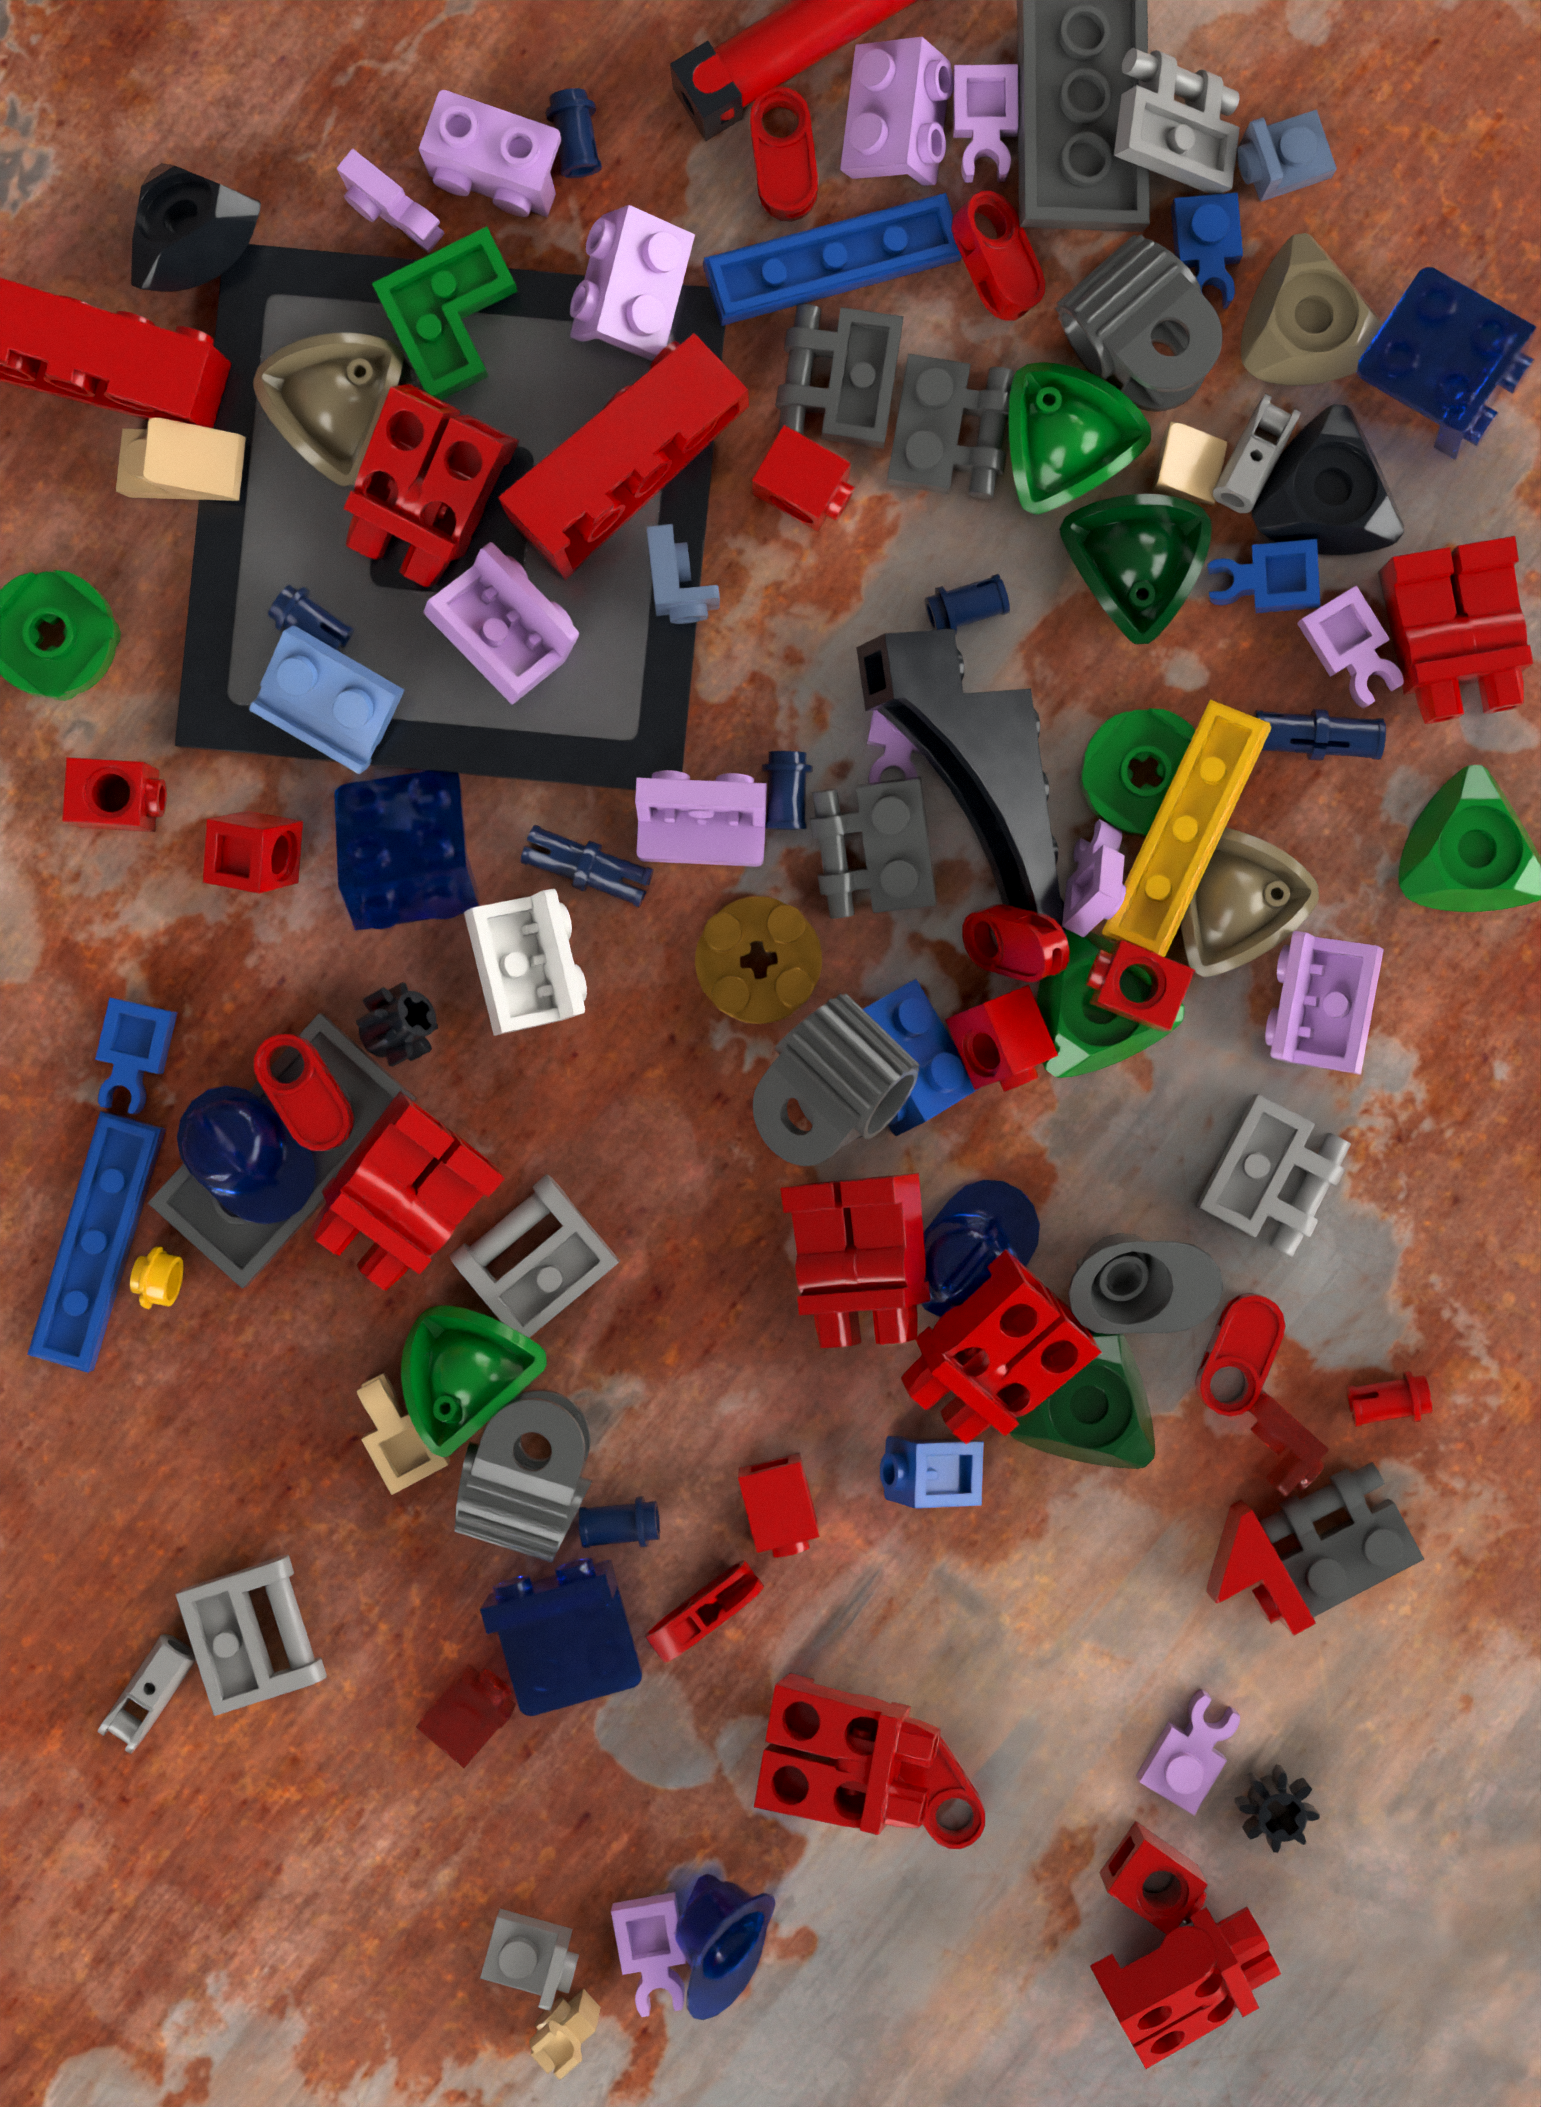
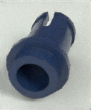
M580 88L564 89L553 93L549 97L550 107L546 109L545 114L546 119L554 123V128L560 132L561 142L558 150L561 161V175L566 178H582L599 172L602 165L598 158L591 116L596 112L595 103L588 99L586 90Z
M999 574L949 591L940 586L935 588V595L925 597L926 611L932 629H954L955 635H957L958 627L996 615L1010 613L1007 591Z
M287 585L277 596L268 612V616L276 621L275 628L283 632L294 625L341 652L338 650L339 646L343 648L347 646L355 629L350 625H346L309 598L310 591L307 588L302 587L297 590L292 585Z
M770 751L768 764L762 765V771L768 772V805L765 829H807V823H805L806 773H812L813 766L806 764V752Z
M638 1496L633 1504L593 1508L580 1507L579 1533L582 1547L591 1548V1546L637 1541L640 1547H648L650 1540L660 1539V1517L657 1501L645 1502L644 1496Z

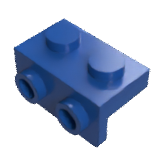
M917 979L912 980L863 1009L920 1064L918 1067L920 1069L918 1071V1078L910 1096L897 1115L888 1124L895 1136L928 1121L978 1090H974L957 1047Z

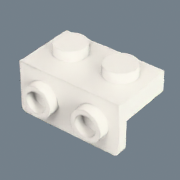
M554 888L540 891L529 897L474 907L464 912L494 1036L563 1021L585 1013L583 1001H585L587 996V986L581 968L574 964L569 944L572 933L571 919L566 906L563 903H559L557 891Z

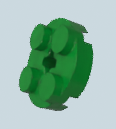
M53 570L55 572L45 571L38 574L29 572L19 575L0 590V675L13 686L33 696L53 698L59 701L72 699L77 694L92 688L108 671L113 662L116 647L120 642L121 631L119 625L114 620L111 607L104 596L79 576L59 570ZM62 619L66 625L63 631V635L66 638L64 643L59 648L52 645L46 651H43L39 647L44 638L38 631L40 624L46 621L49 624L55 625Z
M1154 708L1126 711L1113 716L1101 725L1093 734L1084 750L1081 773L1079 775L1081 791L1084 793L1087 804L1096 817L1121 830L1125 835H1136L1146 838L1196 731L1194 727L1173 712ZM1150 756L1159 763L1154 773L1161 781L1156 788L1145 784L1139 789L1130 781L1134 773L1128 768V765L1132 758L1142 763Z

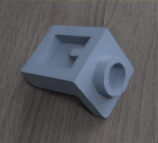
M1317 109L1268 126L1263 117L1250 121L1240 141V146L1237 147V162L1241 176L1246 184L1254 183L1260 202L1331 179L1337 170Z
M672 524L647 527L656 616L669 615L670 622L675 624L694 623L708 619L709 610L720 608L719 586L709 585L680 589L679 582L691 581L687 542L674 543Z

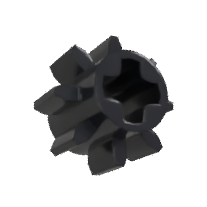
M402 982L389 990L382 987L363 999L365 1007L370 1012L356 1020V1025L359 1026L360 1039L368 1052L377 1057H386L389 1066L393 1067L406 1059L413 1061L432 1050L429 1041L425 1037L438 1029V1024L436 1023L435 1010L431 1002L424 995L416 991H408L406 983Z
M1278 1764L1275 1765L1272 1776L1259 1778L1252 1772L1248 1773V1779L1252 1784L1248 1795L1235 1797L1234 1800L1241 1812L1253 1815L1242 1826L1248 1838H1257L1264 1832L1268 1845L1275 1853L1279 1852L1282 1842L1295 1839L1302 1845L1306 1844V1838L1302 1832L1306 1827L1307 1820L1315 1821L1320 1819V1814L1313 1805L1301 1802L1312 1791L1304 1778H1300L1289 1785L1286 1772ZM1276 1799L1287 1809L1278 1817L1267 1808Z

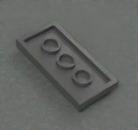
M1017 0L1019 227L1143 232L1150 224L1149 169L1114 156L1121 95L1136 85L1140 86L1138 79L1122 72V62L1126 53L1131 48L1148 53L1147 0Z
M318 1013L299 1036L307 1039L316 1048L351 1104L355 1116L354 1128L350 1137L341 1146L327 1151H312L301 1146L292 1137L257 1081L148 1202L152 1208L242 1289L250 1285L325 1201L321 1192L332 1177L337 1176L346 1160L399 1091L413 1101L417 1099L329 1018L321 1013ZM289 1046L270 1067L272 1075L283 1083L296 1081L304 1070L302 1054L296 1048Z

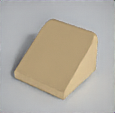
M1170 421L1164 431L1151 493L1174 496L1213 506L1215 504L1213 489L1221 476L1227 441L1185 424Z

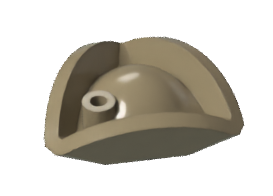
M1302 233L1291 236L1285 242L1265 272L1254 294L1243 327L1241 359L1249 373L1263 381L1290 386L1313 385L1352 375L1375 364L1389 354L1394 340L1392 334L1317 241L1311 235Z
M330 333L317 335L291 343L269 356L257 368L253 379V387L263 410L271 422L302 457L334 483L343 487L355 485L360 466L391 386H398L404 360L403 352L395 343L367 334Z
M1225 828L1181 921L1182 937L1190 968L1195 969V973L1203 977L1215 976L1242 966L1274 948L1291 935L1308 918L1317 905L1319 890L1315 879L1303 865L1278 847L1250 834Z

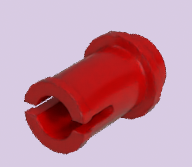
M1411 1371L1403 1372L1402 1379L1360 1386H1347L1348 1404L1350 1412H1354L1352 1414V1421L1355 1427H1360L1362 1424L1411 1417L1413 1422H1420L1422 1414L1432 1413L1433 1411L1430 1389L1425 1375L1413 1377Z

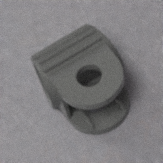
M1142 235L1130 237L1057 302L1058 306L1055 308L1059 313L1058 320L1061 322L1064 333L1085 368L1091 374L1106 380L1119 389L1139 409L1146 411H1167L1187 402L1197 392L1205 376L1213 368L1222 347L1220 319L1214 307L1201 293L1200 284L1194 274L1172 252L1162 245L1144 238ZM1158 342L1167 345L1173 351L1174 356L1160 354L1152 343Z
M840 993L835 999L831 998L825 1005L800 1022L776 1045L775 1051L779 1056L759 1081L753 1096V1116L756 1127L767 1146L782 1159L800 1166L817 1165L832 1157L840 1148L851 1141L861 1137L870 1139L880 1133L897 1115L910 1096L918 1078V1071L920 1070L918 1067L920 1064L848 994L842 995ZM790 1098H795L798 1101L802 1112L812 1124L810 1131L797 1128L789 1119L787 1104Z
M531 1390L514 1397L490 1420L484 1430L480 1444L469 1443L460 1478L454 1532L553 1563L556 1553L593 1481L582 1477L590 1451V1429L584 1414L572 1400L550 1390ZM529 1432L543 1435L551 1445V1456L545 1459H535L529 1456L522 1447V1435Z

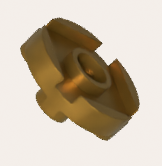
M747 897L726 905L707 921L697 943L695 968L703 992L720 1011L745 1023L767 1024L791 1016L809 1000L820 978L822 951L814 928L797 908L775 898ZM756 942L763 943L765 952H776L778 959L777 964L767 967V977L762 979H755L752 969L741 968L740 957L750 954V944Z

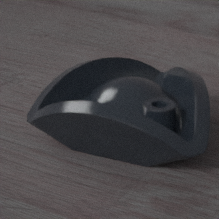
M159 164L149 172L140 190L132 237L131 285L143 290L172 292L194 288L218 277L237 261L249 244L259 217L260 201L175 165Z
M1333 404L1327 407L1299 432L1280 455L1252 510V518L1257 529L1276 543L1317 539L1318 554L1351 555L1380 550L1397 543L1404 533L1402 518L1384 474L1356 417L1347 405Z

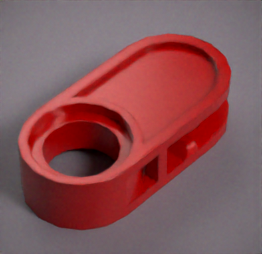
M774 87L757 97L751 108L750 131L758 196L762 207L770 216L780 221L792 222L805 217L813 209L817 201L818 173L811 117L807 102L798 92L790 88ZM775 108H786L795 114L798 126L790 136L784 138L773 137L763 128L762 120L765 114Z
M980 191L973 195L957 210L952 218L951 229L955 243L986 309L999 319L1016 321L1042 300L1046 286L1042 269L1023 227H1019V217L1011 203L1002 195L993 191ZM974 213H980L991 220L996 229V239L987 238L978 230L974 220Z
M994 904L974 911L965 917L962 925L964 947L971 960L978 967L1024 982H1037L1047 975H1056L1066 969L1069 962L1070 949L1067 937L1055 919L1045 914L1006 904ZM989 925L996 936L998 948L991 938Z
M278 1034L267 1038L258 1047L254 1056V1072L259 1084L292 1137L301 1146L312 1151H327L341 1146L353 1131L355 1115L351 1104L316 1048L307 1039L298 1035ZM283 1046L296 1048L302 1054L304 1060V1070L301 1076L291 1083L278 1081L272 1075L270 1069V1059L273 1053Z
M1245 1293L1237 1295L1228 1301L1222 1310L1195 1379L1198 1396L1208 1408L1217 1414L1229 1417L1242 1415L1251 1409L1259 1398L1283 1340L1286 1327L1284 1315L1276 1303L1259 1294ZM1223 1367H1235L1244 1376V1391L1234 1401H1218L1211 1393V1378L1216 1371Z
M746 1560L739 1561L666 1614L648 1630L644 1637L664 1663L669 1662L684 1653L750 1603L763 1590L764 1585L754 1574Z
M941 1736L939 1737L937 1754L930 1768L901 1761L898 1781L929 1788L927 1812L922 1823L929 1835L939 1845L948 1849H962L972 1845L984 1830L985 1810L979 1793ZM948 1799H962L972 1808L970 1823L960 1830L943 1828L936 1819L939 1806Z

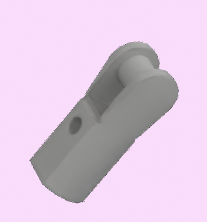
M1266 393L1254 410L1213 489V497L1217 502L1238 513L1252 511L1301 414V411L1294 409L1290 414L1271 404L1272 396ZM1257 426L1277 436L1275 444L1255 435L1254 432Z
M160 1635L97 1732L104 1736L109 1731L127 1743L125 1751L132 1754L145 1738L195 1663L196 1658L193 1649L173 1635ZM130 1699L149 1711L143 1722L124 1710Z

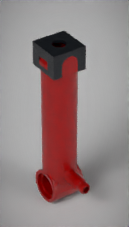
M791 0L713 48L710 42L706 41L670 63L673 90L706 142L742 120L743 108L753 103L757 97L774 87H779L918 0Z

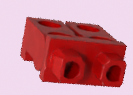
M411 384L390 387L360 466L354 490L350 491L344 505V510L354 514L350 522L345 545L366 557L377 560L383 558L392 535H395L410 543L399 572L404 577L424 587H430L438 582L449 566L450 561L465 556L472 540L471 536L484 512L486 502L503 466L509 464L519 440L469 414L459 416L461 410Z
M1515 536L1458 545L1452 552L1450 547L1394 556L1378 571L1395 652L1403 674V695L1415 693L1425 724L1450 721L1464 715L1460 685L1478 683L1484 714L1509 711L1524 704L1522 671L1534 663L1531 647L1527 645L1526 622L1520 607L1514 565L1519 562Z
M399 1091L346 1160L337 1176L332 1177L321 1191L326 1204L320 1210L310 1228V1232L318 1243L338 1256L341 1255L359 1231L372 1239L374 1244L356 1265L358 1270L367 1279L386 1291L409 1268L420 1275L432 1261L430 1257L447 1242L461 1220L483 1195L489 1198L504 1181L505 1177L491 1160L452 1130L448 1131L443 1123Z
M919 1173L781 1187L783 1213H791L797 1250L795 1264L796 1280L802 1294L797 1296L799 1315H814L820 1348H837L860 1344L861 1334L858 1311L873 1312L876 1344H901L916 1340L918 1328L917 1305L931 1301L929 1282H924L926 1259Z
M1006 1249L987 1266L992 1276L962 1305L946 1312L933 1329L928 1326L917 1336L916 1342L922 1356L901 1376L909 1396L925 1410H929L950 1390L957 1395L939 1412L951 1432L966 1445L991 1425L1002 1435H1008L1019 1425L1017 1417L1024 1416L1035 1409L1102 1353L1089 1329L1080 1324L1070 1307L1048 1287L1045 1288L1043 1283Z
M789 1673L775 1684L765 1742L771 1744L763 1750L754 1808L844 1827L860 1828V1831L879 1835L887 1825L919 1828L926 1817L929 1788L898 1781L901 1761L930 1768L937 1754L941 1730L919 1719L910 1718L911 1706L896 1702L890 1704L875 1697L851 1694L815 1684L812 1678Z
M1247 1906L1218 1923L1214 1921L1209 1910L1205 1907L1189 1916L1194 1926H1182L1173 1929L1165 1936L1160 1948L1123 1968H1120L1113 1953L1090 1965L1145 2069L1226 2023L1233 2016L1236 2008L1239 2010L1242 2018L1259 2009L1252 1990L1281 1974L1277 1963L1269 1951V1944Z

